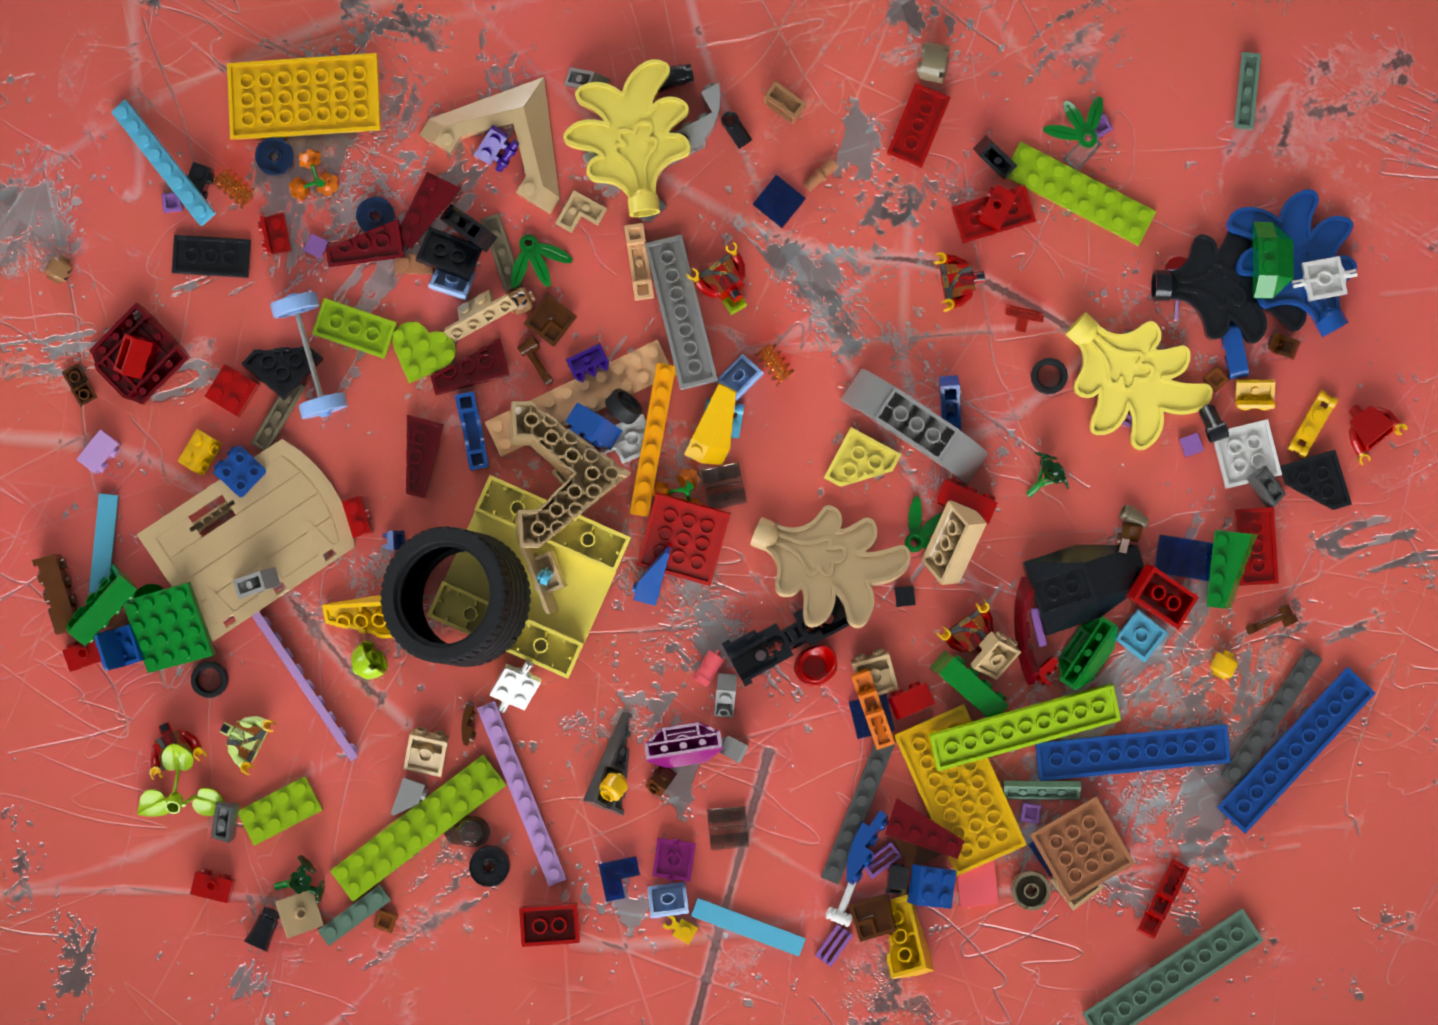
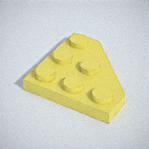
M851 427L824 479L842 487L886 474L894 470L902 454Z

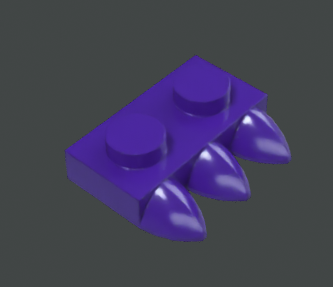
M600 343L566 359L574 378L580 382H584L586 372L595 377L597 367L605 371L609 367V360Z

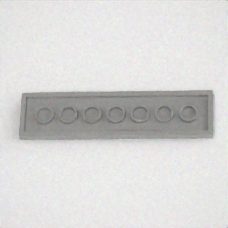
M682 235L644 243L680 390L718 382L694 282L686 277V273L691 278L692 274Z

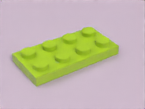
M324 298L312 335L385 359L397 322Z
M304 776L239 810L238 816L255 846L322 811L323 808L307 777Z

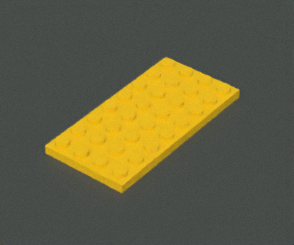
M377 53L227 63L231 140L382 131Z
M964 704L894 735L930 818L964 840L959 858L956 859L948 856L953 870H957L956 876L1027 845L988 758L942 771L936 770L928 734L972 722Z

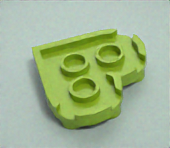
M418 322L403 323L393 332V347L409 384L446 368L455 358V343L444 332L435 331L429 333Z

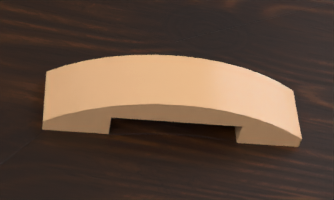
M643 223L625 225L624 229L635 301L652 299L654 294L649 260L644 244L646 240Z

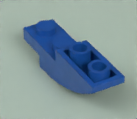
M879 811L870 826L863 822L853 840L846 869V881L851 885L860 881L863 876L862 871L865 867H869L874 859L872 857L874 853L869 850V847L875 845L878 840L877 835L881 830H885L889 823V816L882 811Z

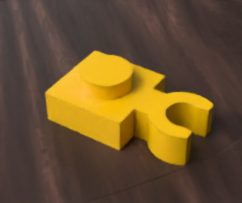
M673 915L667 916L673 922L671 925L663 923L662 926L665 929H674L675 931L672 935L689 945L698 927L683 918L680 922H677Z

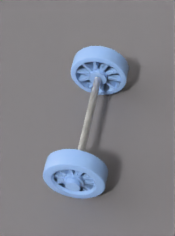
M314 291L289 294L285 298L270 304L273 318L277 319L295 315L317 392V398L299 404L298 407L302 419L318 416L321 418L332 415V412L348 407L344 392L323 396L301 318V313L313 310L320 305L317 293Z

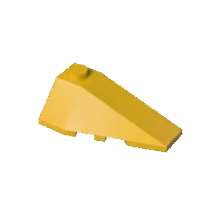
M721 383L718 384L684 455L700 463L723 464L731 448V433L737 391Z
M380 595L322 605L326 624L345 629L359 630L360 633L374 634L379 638H394L391 636L390 630L387 629V623L383 618L384 614H382L380 601L382 596Z
M908 894L891 899V908L898 930L890 933L888 938L890 943L887 963L891 979L918 976L934 971L931 954L914 904L907 902Z

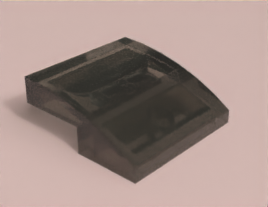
M739 462L701 470L709 507L720 509L747 503Z
M745 806L707 810L711 850L749 847Z

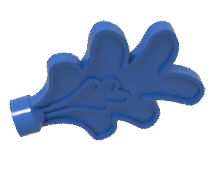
M1306 189L1291 196L1283 204L1278 217L1261 208L1243 207L1229 215L1225 226L1229 232L1253 241V222H1273L1293 240L1294 278L1292 280H1299L1303 278L1302 263L1337 257L1336 254L1339 247L1353 229V222L1344 216H1332L1323 220L1311 230V220L1319 203V197L1314 190ZM1253 247L1242 253L1237 260L1236 271L1241 276L1253 277ZM1339 255L1345 271L1353 269L1357 271V264L1351 257ZM1292 280L1274 298H1257L1259 305L1264 309L1279 305H1293L1301 308L1312 318L1322 338L1349 323L1340 308L1339 296L1308 301L1307 291L1304 286L1293 288Z

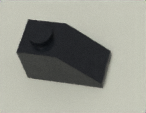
M987 135L973 148L978 156L1003 179L1017 167L1014 161Z

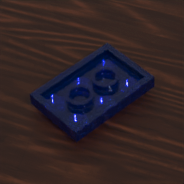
M1159 535L1154 567L1166 575L1209 581L1213 543Z

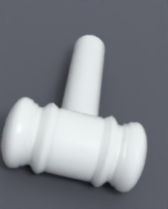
M848 882L839 908L829 907L826 912V919L846 927L851 924L852 914H847L845 911L856 882L854 885Z

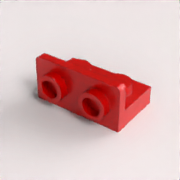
M285 214L260 216L258 228L259 232L264 235V240L261 241L263 251H267L269 256L292 251Z

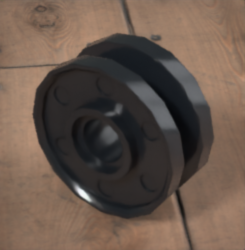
M487 845L479 848L473 854L469 862V871L477 884L483 887H493L506 879L510 871V861L503 849ZM485 862H493L495 869L493 871L486 870Z

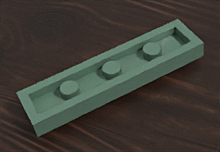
M1241 52L1233 129L1253 130L1261 54Z
M1011 780L1004 781L1003 792L1006 799L1080 800L1081 781Z
M379 885L320 928L318 932L328 946H330L391 901V898L383 887Z

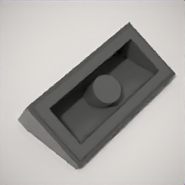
M1263 466L1247 478L1252 488L1267 507H1275L1286 495L1267 466Z
M216 802L212 838L227 843L235 838L239 811L238 803Z

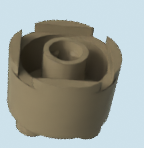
M929 41L923 43L921 49L923 60L918 62L917 76H920L922 80L943 84V78L946 76L950 58L947 55L948 52H951V46Z
M1026 870L1013 878L1010 891L1013 900L1020 907L1026 910H1038L1049 900L1051 887L1048 880L1042 874L1034 870ZM1030 885L1031 887L1035 888V890H1033L1032 895L1026 892V890H1028V886Z

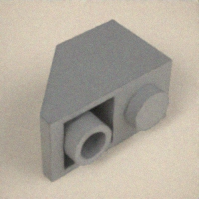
M718 673L714 716L733 718L737 675Z

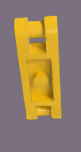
M1321 390L1287 449L1292 452L1296 451L1299 453V456L1305 458L1331 411L1337 404L1338 398L1330 397L1326 391ZM1322 401L1328 404L1326 408L1320 406ZM1299 440L1306 442L1303 447L1298 444Z

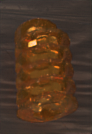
M231 168L223 170L212 184L218 183L217 188L219 190L223 189L225 195L229 194L231 200L235 199V204L241 203L240 208H245L252 200L255 188L248 190L249 183L247 182L242 185L243 178L236 180L237 173L230 175Z
M769 344L758 351L755 356L761 355L758 360L759 362L766 361L763 368L770 367L767 374H775L772 377V381L779 380L776 384L778 386L791 377L795 370H787L790 363L783 364L786 357H778L781 350L774 351L777 345Z

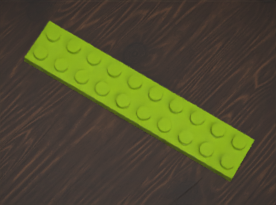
M1109 683L929 733L928 735L936 770L942 771L1121 721L1114 685Z
M483 754L426 797L425 800L421 801L330 870V872L352 902H354L507 785Z

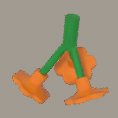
M308 149L305 153L299 155V165L311 169L314 175V179L310 183H307L306 180H301L300 177H295L289 183L291 196L299 201L304 200L309 195L308 187L317 185L319 193H324L328 197L339 189L337 176L325 172L322 177H318L315 167L321 163V153L319 151Z
M683 468L677 476V482L680 483L681 488L671 490L668 488L667 483L656 482L655 488L652 491L653 496L655 497L657 492L669 496L672 493L683 492L686 493V499L684 500L701 504L696 498H690V491L697 488L701 477L697 475L696 469Z

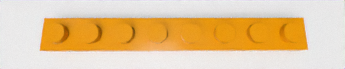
M658 362L656 364L629 514L649 516L652 491L655 484L675 374L674 365Z

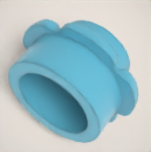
M549 568L540 570L537 579L540 580L539 585L544 584L547 586L551 580L553 572Z

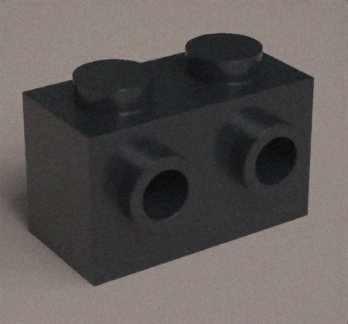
M193 162L188 178L202 196L207 199L209 184L212 185L215 178L214 170Z

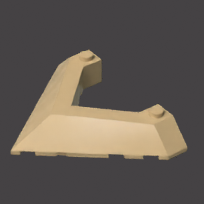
M544 77L428 120L420 136L453 155L462 139L488 133L492 125L499 129L514 126L526 177L516 193L551 214L560 199Z
M531 401L511 402V446H531L568 480L538 510H518L515 522L516 537L520 548H540L631 474L627 469L618 466L606 454L600 453L593 445L575 432L559 424V421L538 409L537 405Z

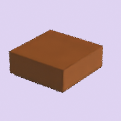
M1218 366L1202 378L1212 387L1215 393L1230 380Z
M379 909L373 927L392 933L398 915Z

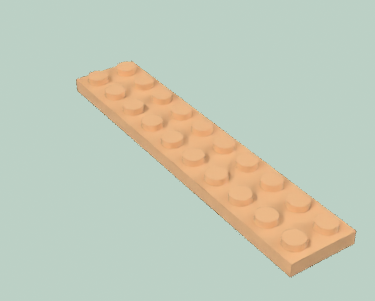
M658 340L610 362L607 371L602 370L600 367L597 368L595 377L587 373L585 374L584 382L574 379L530 401L537 405L538 409L545 414L548 413L565 427L569 425L565 421L577 402L593 412H597L606 407L605 400L615 389H622L633 395L653 385L657 362L669 363ZM511 410L485 422L501 457L524 447L511 446Z

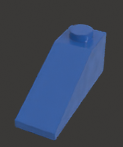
M958 375L940 376L939 398L941 418L961 431L960 383Z
M667 546L641 574L639 581H634L631 592L635 593L633 600L656 606L671 547Z

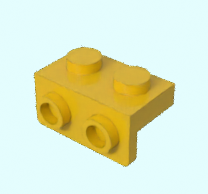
M1236 380L1235 404L1237 408L1241 410H1250L1251 408L1270 410V408H1275V380Z
M196 429L179 457L178 462L193 472L204 476L213 459L218 454L222 443Z

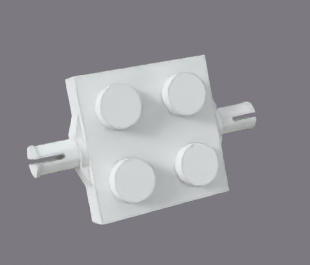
M1340 256L1304 262L1301 264L1303 278L1292 280V284H1294L1292 287L1304 286L1307 291L1308 301L1348 294L1346 278L1357 277V273H1355L1357 271L1356 269L1345 271L1342 267Z
M641 414L633 424L621 422L615 425L623 431L612 449H607L604 446L602 452L606 454L615 451L619 455L622 464L640 457L646 425L644 415Z
M526 660L522 668L513 667L509 664H506L490 691V696L502 701L498 707L500 712H506L509 705L523 710L526 709L541 683V678L529 672L533 666L531 661Z

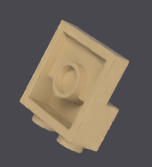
M991 631L979 644L982 651L970 665L973 669L997 680L1019 656L1021 651L1017 647L1018 643L1012 637L1007 639L1002 632L997 631V633Z
M883 648L872 651V655L858 654L854 656V660H851L854 673L869 668L878 695L899 690L888 650L884 651Z
M424 727L412 729L409 735L403 769L441 777L450 736H445L446 733L443 731L427 732V729Z

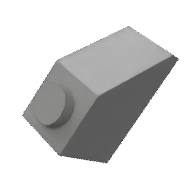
M570 67L564 85L577 90L580 86L591 82L609 84L610 79L593 71Z
M275 567L233 580L238 599L281 585Z
M727 735L726 738L722 737L723 750L719 753L741 763L749 745Z
M404 777L391 815H396L419 804L421 800H425L428 790L425 789L427 784Z

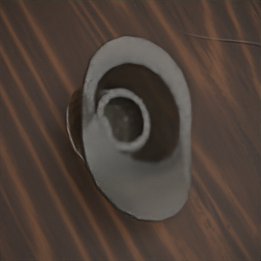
M467 815L447 830L444 835L452 844L479 847L488 840L490 828L484 819Z

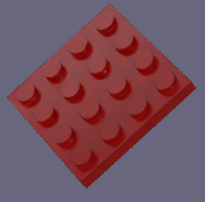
M657 492L636 566L648 568L669 546L671 551L665 574L711 586L731 513Z

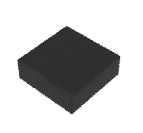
M914 586L894 588L896 607L916 605Z

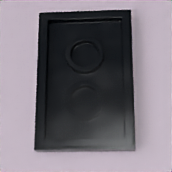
M429 227L415 261L470 281L482 249L472 242Z

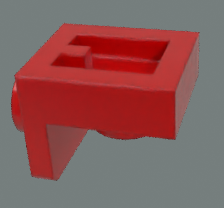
M1053 656L1038 668L1037 681L1042 686L1044 684L1047 686L1052 684L1044 675L1046 673L1050 675L1057 669L1055 665L1059 662Z

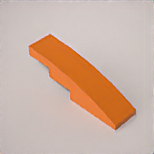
M869 668L850 674L876 749L879 750L895 744Z

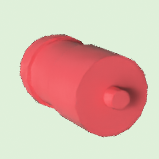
M709 650L698 671L695 672L693 679L708 687L714 675L725 661V659L719 656L721 653L719 651L713 653Z

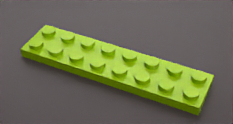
M1021 141L1011 158L1017 167L1006 177L1007 179L1020 186L1025 185L1026 189L1137 246L1140 245L1156 214L1155 210Z

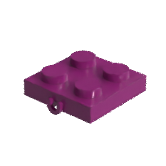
M658 838L652 876L667 878L668 881L682 880L690 882L696 843L685 842L675 838L673 840Z

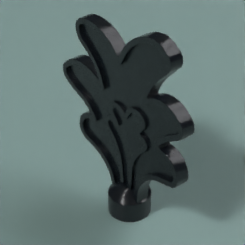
M1228 230L1219 248H1217L1213 238L1200 234L1191 242L1188 258L1180 268L1173 271L1154 270L1152 273V300H1177L1191 306L1199 315L1204 334L1209 340H1217L1226 335L1231 322L1240 329L1242 337L1248 344H1255L1261 340L1266 332L1267 319L1264 312L1273 316L1291 332L1301 329L1307 316L1304 310L1293 305H1279L1264 309L1259 305L1257 298H1253V277L1241 276L1236 271L1238 258L1246 250L1253 247V241L1231 233Z

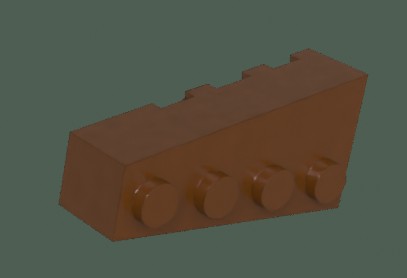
M52 554L32 560L34 567L38 566L39 568L38 581L45 587V590H43L44 600L47 605L50 604L51 606L48 612L55 634L67 633L65 625L77 611L75 606L78 603L75 594L72 595L70 587H73L71 577L66 574L65 569L68 568L65 557L62 558L61 554Z

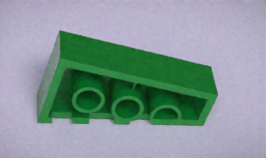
M1215 530L1206 607L1222 609L1232 607L1239 582L1244 574L1247 560L1251 555L1252 547L1258 534Z
M115 564L110 567L112 571L107 578L103 577L99 581L98 590L89 594L85 607L80 606L65 625L67 632L84 646L93 642L94 636L101 628L104 629L109 624L112 616L118 614L122 610L123 604L127 600H131L136 594L137 588L132 579Z
M944 650L930 666V669L940 675L944 681L955 688L959 694L969 700L986 717L1001 714L1008 708L1009 704L1005 702L1007 698L999 691L995 693L991 690L993 686L985 679L981 681L977 677L979 673L972 667L967 669L963 665L965 661L958 655L954 657Z

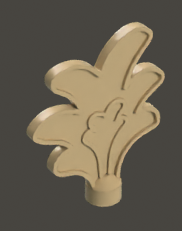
M831 505L823 507L814 520L801 527H784L761 517L750 543L751 546L766 551L773 558L777 568L775 591L779 596L793 597L801 589L804 600V623L811 628L823 624L830 617L836 595L844 606L848 623L854 628L864 627L869 621L874 607V593L871 586L890 583L905 573L911 558L908 547L898 545L882 551L869 552L876 542L877 527L875 522L871 518L866 517L850 527L841 529L842 515L837 508Z

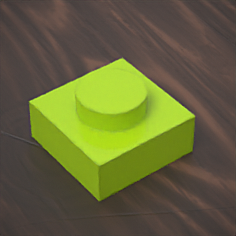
M730 297L722 301L731 316L747 306L743 297L736 303Z

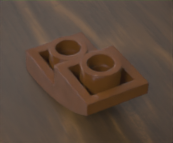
M79 362L62 371L80 407L97 398Z
M466 704L462 718L463 745L466 746L469 745V742L473 743L476 732H474L475 727L468 725L469 722H473L476 712L473 711L474 706Z

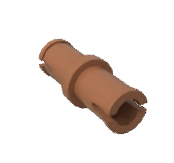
M830 158L820 169L814 170L815 173L802 184L809 192H812L822 181L825 182L826 178L839 166Z

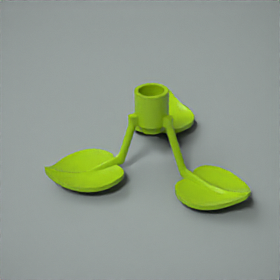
M173 743L168 745L162 754V764L165 769L169 771L176 770L173 791L169 797H164V794L159 790H146L140 797L137 815L154 817L163 816L168 813L177 814L181 806L185 807L187 803L193 800L192 806L197 813L204 816H214L216 802H224V800L216 790L201 788L197 795H192L183 801L182 795L176 792L180 770H189L193 765L194 758L188 749Z

